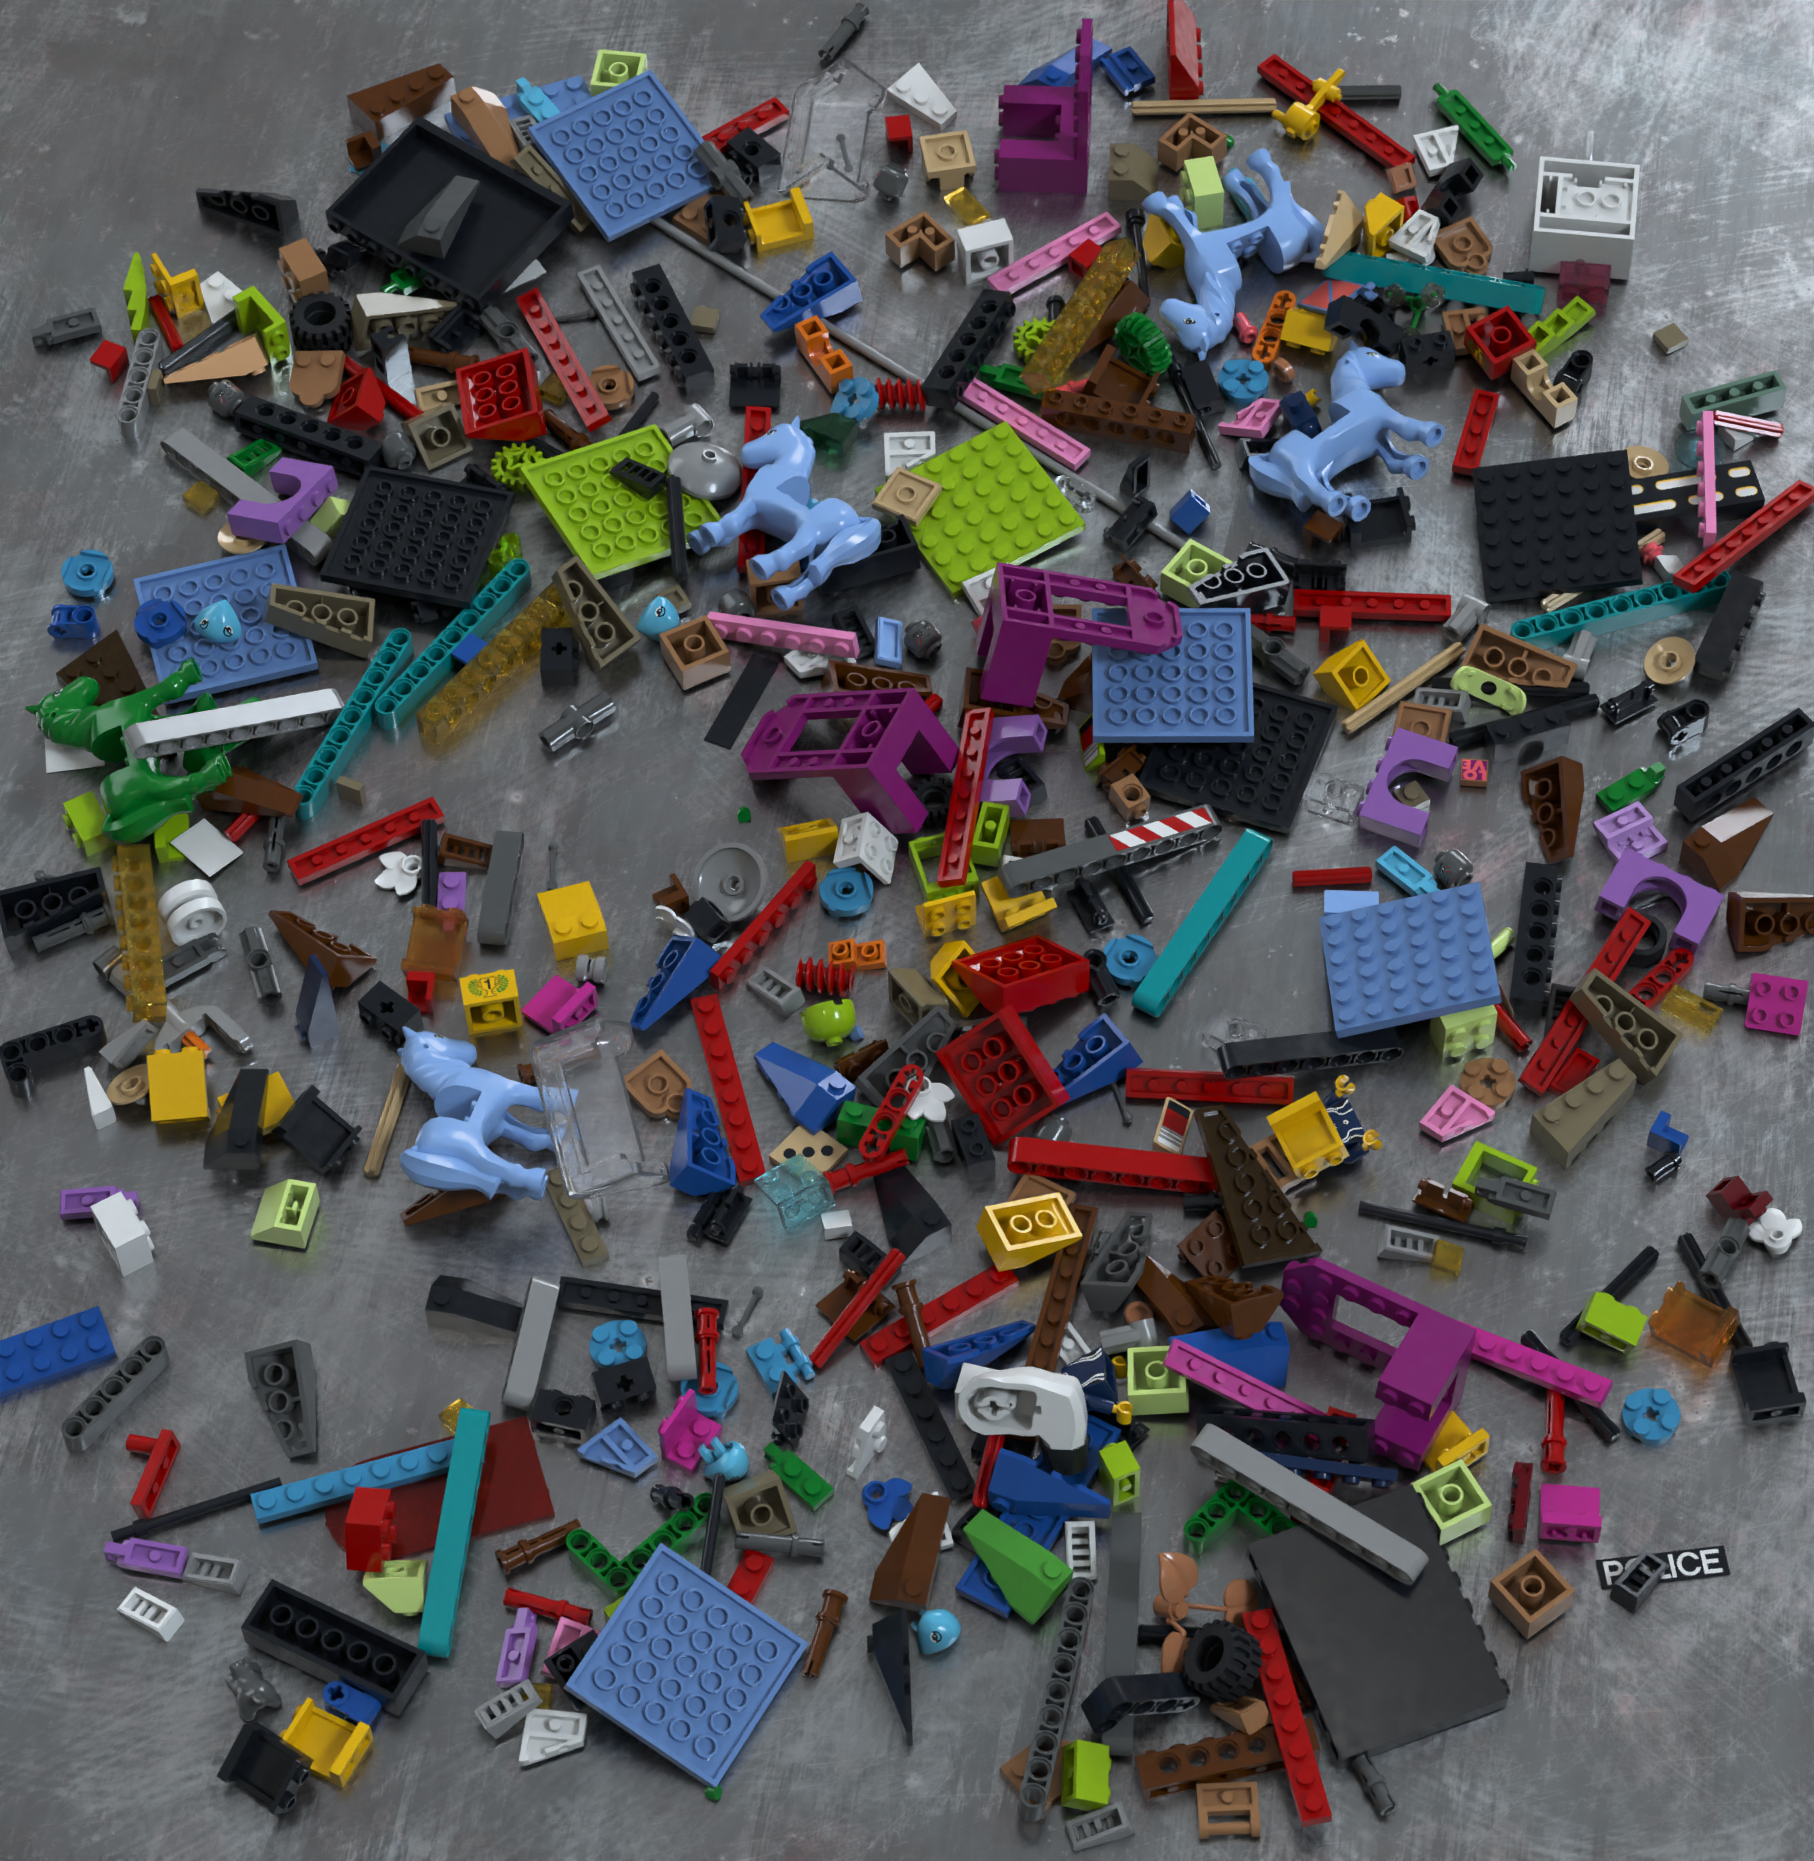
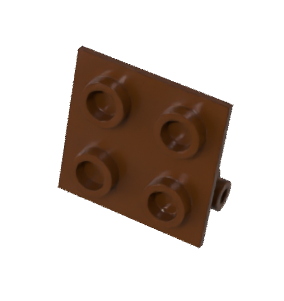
M1064 818L1010 820L1011 851L1014 857L1026 858L1066 846Z
M1216 1210L1177 1245L1180 1252L1177 1255L1179 1260L1183 1263L1191 1262L1203 1277L1214 1275L1226 1278L1240 1265L1228 1224Z
M846 1270L842 1276L845 1279L844 1282L815 1305L833 1323L867 1281L856 1270ZM879 1292L848 1332L847 1336L853 1342L857 1341L891 1313L896 1306Z

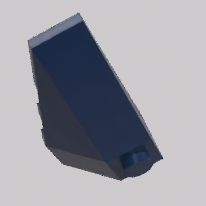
M315 954L309 957L295 1012L297 1025L294 1026L301 1041L306 1040L310 1048L340 1034L328 974Z

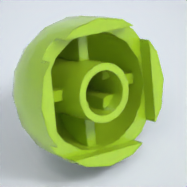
M841 999L842 1005H837L831 1000L805 1008V1013H799L804 1031L812 1040L819 1043L826 1042L827 1047L842 1044V1038L849 1036L855 1027L856 1012L853 1001Z

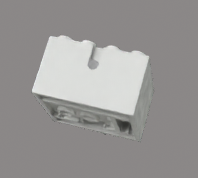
M1595 131L1587 132L1584 160L1540 156L1528 271L1573 275L1574 271L1584 272L1583 276L1629 279L1635 238L1640 165L1594 161L1597 135Z

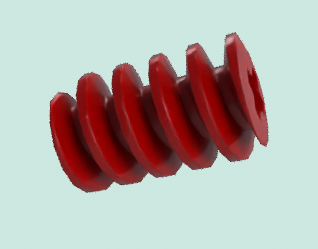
M877 377L875 391L879 394L878 404L881 410H884L887 403L890 410H894L898 403L902 411L905 410L907 404H909L911 411L915 410L917 404H919L921 411H925L926 401L920 379H917L915 386H912L910 379H907L905 386H902L900 378H897L895 385H892L890 378H887L885 384L882 385L880 377Z
M800 957L796 972V986L803 990L806 985L809 992H813L817 986L819 994L825 993L828 987L830 996H834L838 990L839 996L844 998L853 989L855 964L851 965L849 971H845L843 962H841L838 969H835L834 961L831 960L826 968L824 967L823 959H820L815 966L813 965L812 957L808 958L806 964H803L802 957Z

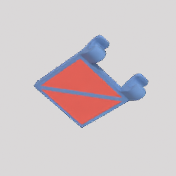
M1327 278L1301 299L1297 306L1301 309L1326 315L1328 304L1343 295L1354 299L1360 294L1368 301H1373L1379 295L1372 291L1376 287L1373 282H1368L1364 285L1347 280Z

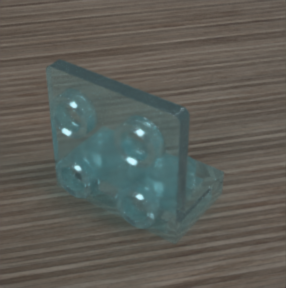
M797 1154L754 1180L756 1187L777 1206L782 1225L788 1232L836 1205L829 1181L802 1154Z

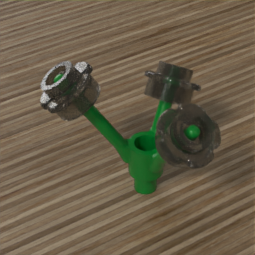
M1434 282L1428 283L1426 288L1422 289L1421 295L1416 297L1406 296L1405 289L1400 287L1398 283H1392L1391 286H1387L1383 291V299L1386 306L1391 308L1399 307L1406 301L1410 303V308L1414 311L1411 326L1402 329L1401 338L1421 335L1416 326L1422 310L1427 306L1431 308L1440 306L1445 300L1444 288Z

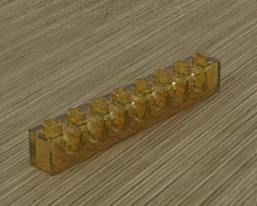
M1128 237L1107 242L1019 375L1033 394L1056 388L1141 257V254Z
M553 582L416 713L420 734L435 744L440 745L541 646V628H560L569 619Z
M150 844L117 845L116 856L111 857L112 872H117V875L113 876L114 892L119 891V895L115 896L116 911H121V915L117 916L118 931H123V935L119 936L120 951H125V955L121 957L122 971H127V975H124L123 978L124 991H129V995H126V1012H131L132 1023H139L143 1019L149 1022H166L167 999Z

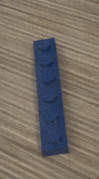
M1260 1452L1300 1477L1301 1473L1312 1474L1313 1479L1319 1481H1330L1331 1477L1342 1478V1483L1349 1485H1359L1360 1481L1372 1482L1371 1487L1379 1489H1389V1485H1395L1397 1482L1398 1470Z

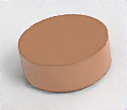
M1279 357L1272 363V371L1280 381L1289 383L1295 378L1296 375L1293 367L1284 358Z
M1143 1301L1131 1302L1124 1310V1322L1126 1325H1129L1128 1323L1153 1318L1151 1307Z

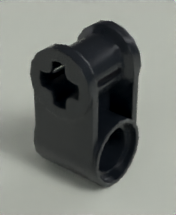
M1586 350L1573 352L1563 368L1558 371L1552 385L1556 386L1564 382L1578 398L1592 376V354Z
M1693 699L1675 709L1664 712L1657 719V725L1665 730L1672 745L1680 744L1686 739L1706 730L1710 707L1704 700Z

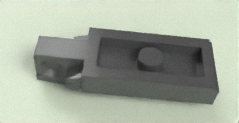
M91 307L46 319L47 323L41 325V327L30 329V335L35 347L102 331V327L95 308Z
M1502 1176L1501 1179L1494 1178L1493 1181L1479 1177L1475 1188V1195L1488 1199L1487 1202L1545 1220L1550 1218L1557 1194L1554 1190Z

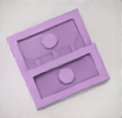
M1639 801L1593 822V827L1599 839L1616 864L1625 848L1639 852L1646 858H1650L1668 849V841L1653 826V817Z

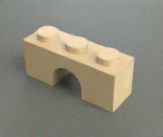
M1534 349L1513 359L1510 379L1553 428L1575 418L1578 398L1564 382L1556 386L1552 385L1548 377V364Z

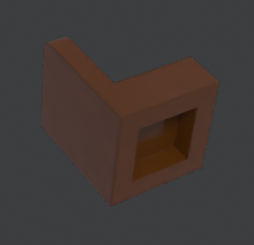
M372 130L345 140L347 157L356 172L367 169L382 154L381 145Z
M1317 510L1303 527L1302 543L1312 547L1318 538L1327 543H1330L1332 540L1340 542L1343 535V523Z
M673 873L669 875L670 887L652 894V900L656 906L668 907L675 912L676 916H679L689 910V895L676 874Z

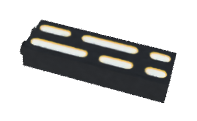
M1751 460L1715 466L1716 523L1749 518L1764 506L1765 498ZM1697 469L1631 480L1637 536L1647 535L1657 528H1660L1662 532L1699 526V522H1702V517H1698V503L1702 502V497H1697L1698 481H1701V477H1697Z

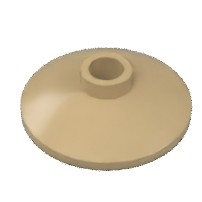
M1630 446L1624 449H1627L1630 478L1639 479L1668 474V461L1658 451L1646 446Z
M229 522L218 533L220 547L232 554L254 552L267 542L233 535Z
M1675 636L1663 638L1648 650L1644 659L1645 672L1657 684H1675L1683 680L1693 669L1695 651L1692 645L1684 638Z
M147 1064L130 1067L113 1079L106 1093L112 1104H129L142 1099L149 1092Z

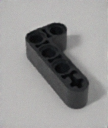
M89 1015L3 1043L0 1046V1061L11 1093L18 1098L28 1097L35 1089L31 1071L103 1048L107 1043L103 1021L98 1016Z
M1183 1672L1113 1676L1102 1681L1082 1702L1081 1708L1092 1731L1095 1734H1101L1115 1727L1124 1716L1188 1711L1200 1702V1697L1196 1689L1187 1684L1188 1680L1184 1679Z

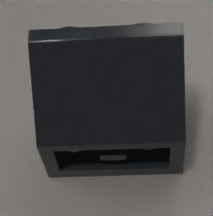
M594 1629L543 1661L576 1712L589 1705L565 1690L564 1686L598 1637Z

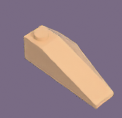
M254 333L228 345L222 352L212 353L201 359V362L191 363L165 376L163 380L167 384L242 376L249 373L255 376L266 370L264 366L268 365L269 361L258 333Z

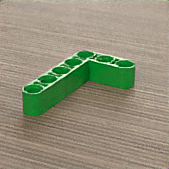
M1230 1480L1186 1521L1183 1529V1546L1191 1554H1201L1236 1521L1258 1540L1274 1535L1275 1532H1282L1298 1525L1270 1502L1237 1482ZM1237 1495L1242 1497V1499L1233 1500L1230 1497ZM1258 1513L1262 1514L1264 1517L1255 1518L1252 1515ZM1217 1514L1222 1516V1518L1213 1519L1210 1516ZM1197 1533L1202 1535V1537L1193 1538L1190 1535Z
M704 1492L694 1498L692 1509L688 1508V1512L679 1510L621 1561L614 1557L588 1531L575 1529L566 1538L569 1559L611 1601L615 1602L628 1592L642 1569H637L636 1566L646 1564L660 1543L669 1546L671 1550L682 1556L705 1536L708 1513H702L701 1510L709 1508L711 1493ZM682 1527L691 1528L689 1531L685 1532L679 1530ZM578 1545L586 1546L581 1550L574 1549ZM597 1564L606 1565L601 1569L594 1568V1566ZM617 1583L626 1584L621 1588L614 1587V1585Z

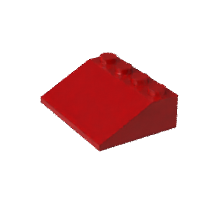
M1167 0L1166 43L1169 100H1199V95H1203V81H1199V78L1203 76L1202 63H1198V60H1202V46L1197 45V42H1201V28H1196V18L1184 0Z
M527 347L455 369L466 438L525 441L547 434L537 371Z
M1038 934L952 961V967L987 1010L994 1014L1010 1004L1017 1014L1024 1011L1029 1012L1035 1010L1036 1007L1045 1004H1055L1058 1000L1067 997L1073 998L1078 996L1079 993L1089 991L1090 960Z
M1011 1004L935 1052L973 1114H979L984 1130L994 1147L1071 1099Z

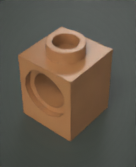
M1133 773L1111 784L1109 800L1112 801L1126 822L1133 818L1139 819L1148 812L1151 796ZM1127 798H1132L1136 801H1129Z

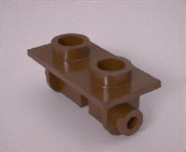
M1121 554L1120 557L1124 562L1114 565L1112 568L1113 576L1120 583L1131 584L1134 582L1133 585L1149 587L1156 591L1155 588L1158 584L1148 574L1143 577L1140 573L1142 568L1133 558L1128 561Z
M1133 744L1129 749L1124 747L1116 755V759L1110 764L1108 762L1104 763L1097 771L1098 777L1095 786L1098 787L1103 783V789L1109 793L1111 784L1126 777L1123 771L1128 775L1132 773L1135 775L1144 768L1147 758L1142 753H1136L1138 744Z
M875 1039L871 1044L858 1049L859 1052L857 1053L852 1052L844 1057L836 1058V1062L833 1063L835 1071L840 1072L849 1082L856 1080L889 1049L887 1040L877 1041Z
M1431 1178L1420 1179L1417 1187L1419 1190L1412 1199V1202L1461 1223L1466 1221L1474 1208V1200L1470 1198V1195L1452 1188L1446 1194L1444 1193L1445 1185L1431 1180Z

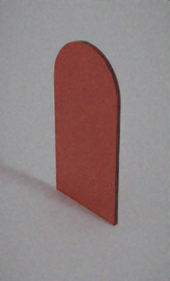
M527 1416L491 1425L489 1427L484 1455L485 1463H483L470 1539L555 1516L549 1489L545 1482ZM455 1435L369 1458L353 1466L455 1438ZM448 1473L390 1488L391 1501L396 1502L395 1519H392V1525H397L396 1542L391 1543L392 1552L390 1560H398L435 1549ZM352 1499L325 1506V1525L328 1527L334 1541L345 1552V1520Z

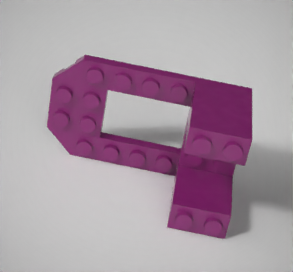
M1083 18L1082 28L1077 29L1076 44H1081V46H1077L1075 49V63H1077L1075 65V80H1077V83H1074V87L1004 85V94L999 95L998 109L1003 110V112L999 111L998 126H1003V136L1055 138V141L1000 139V148L995 149L994 164H999V166H995L994 181H999V191L1087 194L1092 124L1093 18Z
M997 562L976 637L977 655L987 658L980 681L981 699L993 703H1009L1017 707H1033L1052 638H1058L1062 641L1083 642L1091 646H1107L1115 650L1125 649L1136 651L1140 654L1149 653L1155 655L1181 644L1183 637L1179 606L1171 601L1163 602L1158 598L1159 593L1149 587ZM1051 594L1060 598H1076L1084 602H1100L1108 606H1124L1127 626L1053 614Z
M915 688L795 694L785 700L787 705L779 711L775 712L772 709L763 715L741 752V757L747 766V772L753 780L833 777L860 813L869 812L891 834L918 833L928 815V811L896 770L900 763L904 764L911 775L952 773L958 760L959 747ZM858 717L840 749L790 752L808 720Z
M1320 1257L1309 1258L1307 1263L1301 1264L1299 1261L1289 1262L1284 1270L1281 1286L1284 1298L1279 1305L1301 1333L1306 1334L1313 1340L1321 1341L1339 1352L1347 1353L1365 1364L1375 1366L1384 1371L1378 1380L1375 1394L1376 1398L1385 1403L1375 1419V1454L1383 1455L1398 1462L1403 1467L1411 1468L1418 1472L1451 1412L1455 1410L1463 1396L1477 1329ZM1339 1296L1349 1302H1354L1368 1308L1375 1314H1381L1394 1320L1401 1326L1409 1327L1410 1329L1399 1347L1395 1348L1335 1320Z

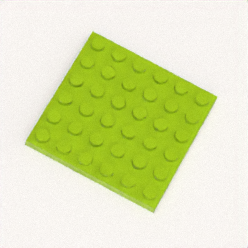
M1007 421L910 470L912 473L942 485L943 491L917 527L908 525L918 544L920 556L952 599L965 593L962 582L996 568L997 562L1019 565L1086 530V523ZM885 484L874 489L875 496L878 495Z
M656 424L520 468L519 475L574 557L577 555L596 580L671 555L666 485L663 490L648 501L609 474L613 467L628 457L664 473L667 478L670 477L667 463L673 448ZM625 467L622 471L625 472V471L628 470L629 468H628V467ZM682 491L687 550L691 548L686 539L688 533L699 530V526L706 522H718L721 517L709 500L700 499Z

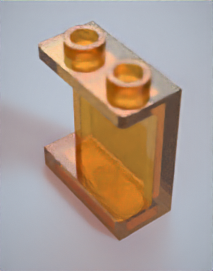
M421 904L420 907L413 906V922L406 958H402L401 970L404 976L407 977V971L435 972L436 980L458 983L469 926V919L466 913H463L461 909L452 907L447 908V910H439L435 906Z
M1678 1280L1674 1287L1671 1286L1666 1291L1663 1298L1664 1303L1660 1309H1655L1649 1318L1648 1324L1651 1337L1712 1368L1741 1323L1739 1310L1731 1306L1724 1310L1686 1290L1684 1283Z

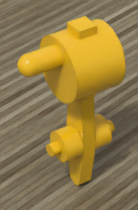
M1339 68L1327 81L1322 78L1313 80V91L1317 94L1308 105L1305 106L1300 102H1295L1286 114L1279 110H1274L1272 117L1282 123L1283 129L1286 130L1287 135L1295 139L1297 136L1302 140L1309 139L1319 128L1320 114L1316 111L1327 99L1333 103L1341 100V89L1337 86L1344 78L1346 71Z

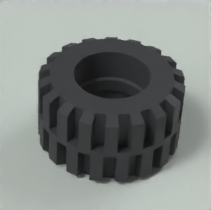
M318 291V294L309 293L308 297L305 298L303 296L299 299V303L295 302L293 304V310L289 312V322L293 343L299 351H345L349 348L348 344H352L351 308H349L347 301H343V297L340 295L335 296L332 292L324 294V291Z
M1219 1619L1213 1620L1212 1624L1208 1622L1203 1625L1202 1630L1198 1629L1194 1633V1638H1190L1188 1642L1189 1646L1183 1654V1657H1185V1660L1182 1662V1669L1185 1670L1183 1676L1184 1679L1188 1680L1187 1684L1211 1699L1220 1703L1234 1702L1238 1696L1242 1698L1248 1688L1251 1689L1253 1687L1255 1678L1258 1679L1260 1674L1258 1671L1263 1663L1260 1657L1263 1655V1652L1259 1647V1641L1253 1635L1231 1622Z

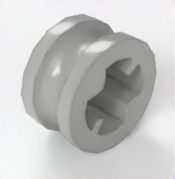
M602 1196L599 1200L592 1197L595 1223L599 1222L601 1218L609 1221L606 1196Z

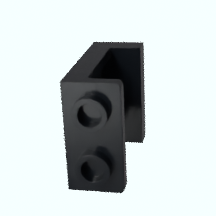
M1397 487L1396 496L1369 500L1371 502V510L1367 517L1361 521H1353L1347 515L1342 516L1350 550L1411 542L1412 531L1416 530L1414 515H1409L1411 510L1410 499L1408 495L1404 496L1402 487ZM1351 493L1345 494L1346 496L1352 497Z
M310 1085L301 1093L271 1132L323 1175L329 1169L335 1171L344 1160L341 1156L346 1149L352 1150L361 1139L357 1135L362 1130V1127L359 1125L352 1127L317 1097L321 1091L314 1085Z
M1772 1341L1763 1346H1741L1731 1352L1729 1368L1746 1425L1803 1416L1806 1398L1804 1392L1798 1391L1788 1358V1342L1779 1343Z
M259 1722L248 1723L242 1726L216 1777L225 1783L235 1781L270 1805L269 1812L275 1815L285 1813L294 1806L297 1800L296 1793L300 1786L309 1778L311 1773L310 1767L314 1760Z

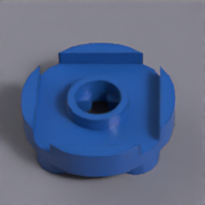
M161 598L152 599L142 604L136 611L137 616L133 621L135 633L141 641L149 644L151 648H162L164 645L175 642L187 632V620L184 609L176 601L162 602ZM159 619L165 622L162 625H156V620Z

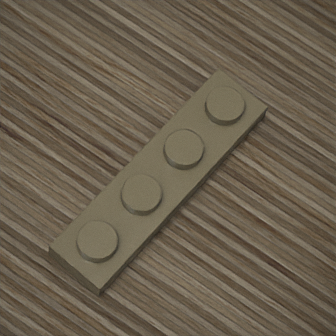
M530 144L510 161L524 176L572 202L574 219L568 226L576 235L581 233L592 222L566 187L564 181Z
M567 1164L547 1171L546 1175H549L546 1190L582 1268L609 1259L606 1246Z

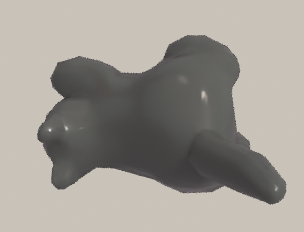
M245 1656L242 1660L230 1664L231 1673L226 1675L225 1682L237 1694L239 1716L246 1721L253 1720L256 1712L266 1706L272 1708L279 1707L281 1697L276 1692L274 1686L263 1679L261 1667L257 1662H251L250 1658Z

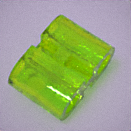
M508 532L504 534L497 543L498 549L493 548L490 552L488 564L491 580L511 560L516 558L523 559L521 540L517 533Z

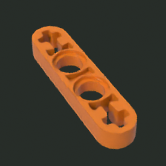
M1287 290L1279 291L1274 295L1252 351V361L1262 362L1265 370L1272 368V363L1276 360L1283 340L1280 337L1287 310L1296 306L1295 295ZM1286 301V304H1285L1284 310H1283V309H1281V304H1283V302ZM1274 318H1281L1282 320H1284V322L1281 324H1274L1271 322V320ZM1273 336L1277 340L1271 343L1266 342L1264 338ZM1264 351H1267V357L1261 359Z

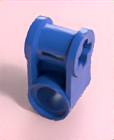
M58 604L51 609L52 622L48 625L47 632L54 638L92 639L100 632V624L96 612L90 605Z
M332 1681L324 1687L323 1699L326 1712L355 1726L360 1721L371 1726L382 1708L381 1703L373 1696L360 1692L341 1681Z

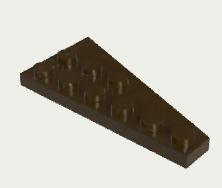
M117 629L56 673L57 680L64 686L69 685L81 676L95 679L99 684L100 691L98 698L92 706H101L109 701L130 696L146 689ZM155 708V709L152 711L151 714H154V715H158V716H159V714H158V712H157V710H156V708ZM177 753L161 755L160 767L174 758Z
M1223 1104L1196 1109L1194 1117L1241 1269L1320 1255L1323 1250L1318 1243L1313 1242L1307 1233L1308 1228L1303 1221L1300 1222L1291 1210L1292 1205L1269 1171L1263 1169L1257 1160L1258 1155L1245 1143L1241 1137L1242 1132Z

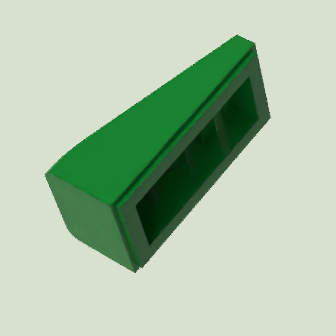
M259 439L227 457V460L252 478L280 455L282 449L273 443Z

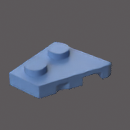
M621 1417L577 1449L580 1458L633 1478L639 1476L658 1461L657 1455Z

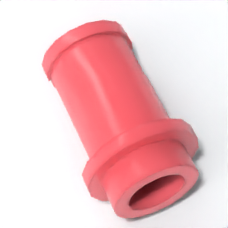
M1236 313L1240 321L1238 322L1234 317L1233 325L1239 332V339L1247 344L1254 342L1258 337L1257 328L1251 325L1245 313Z

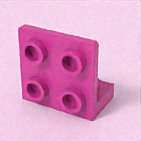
M1751 973V987L1745 1027L1800 1035L1808 981Z
M555 975L522 1008V1015L563 1042L598 1006L596 987L587 981L581 988H576L560 976Z
M689 1389L685 1396L681 1395L677 1399L673 1413L669 1418H664L658 1428L662 1460L690 1475L694 1473L703 1460L698 1451L699 1446L704 1443L706 1448L710 1450L712 1438L715 1436L718 1438L723 1431L722 1425L698 1413L696 1394L692 1389Z
M1542 1484L1540 1492L1539 1539L1598 1543L1602 1527V1516H1599L1600 1489Z

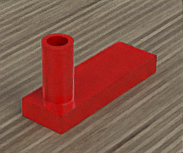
M162 1429L158 1439L130 1434L126 1440L127 1451L150 1455L130 1502L138 1518L150 1519L181 1446L172 1430Z

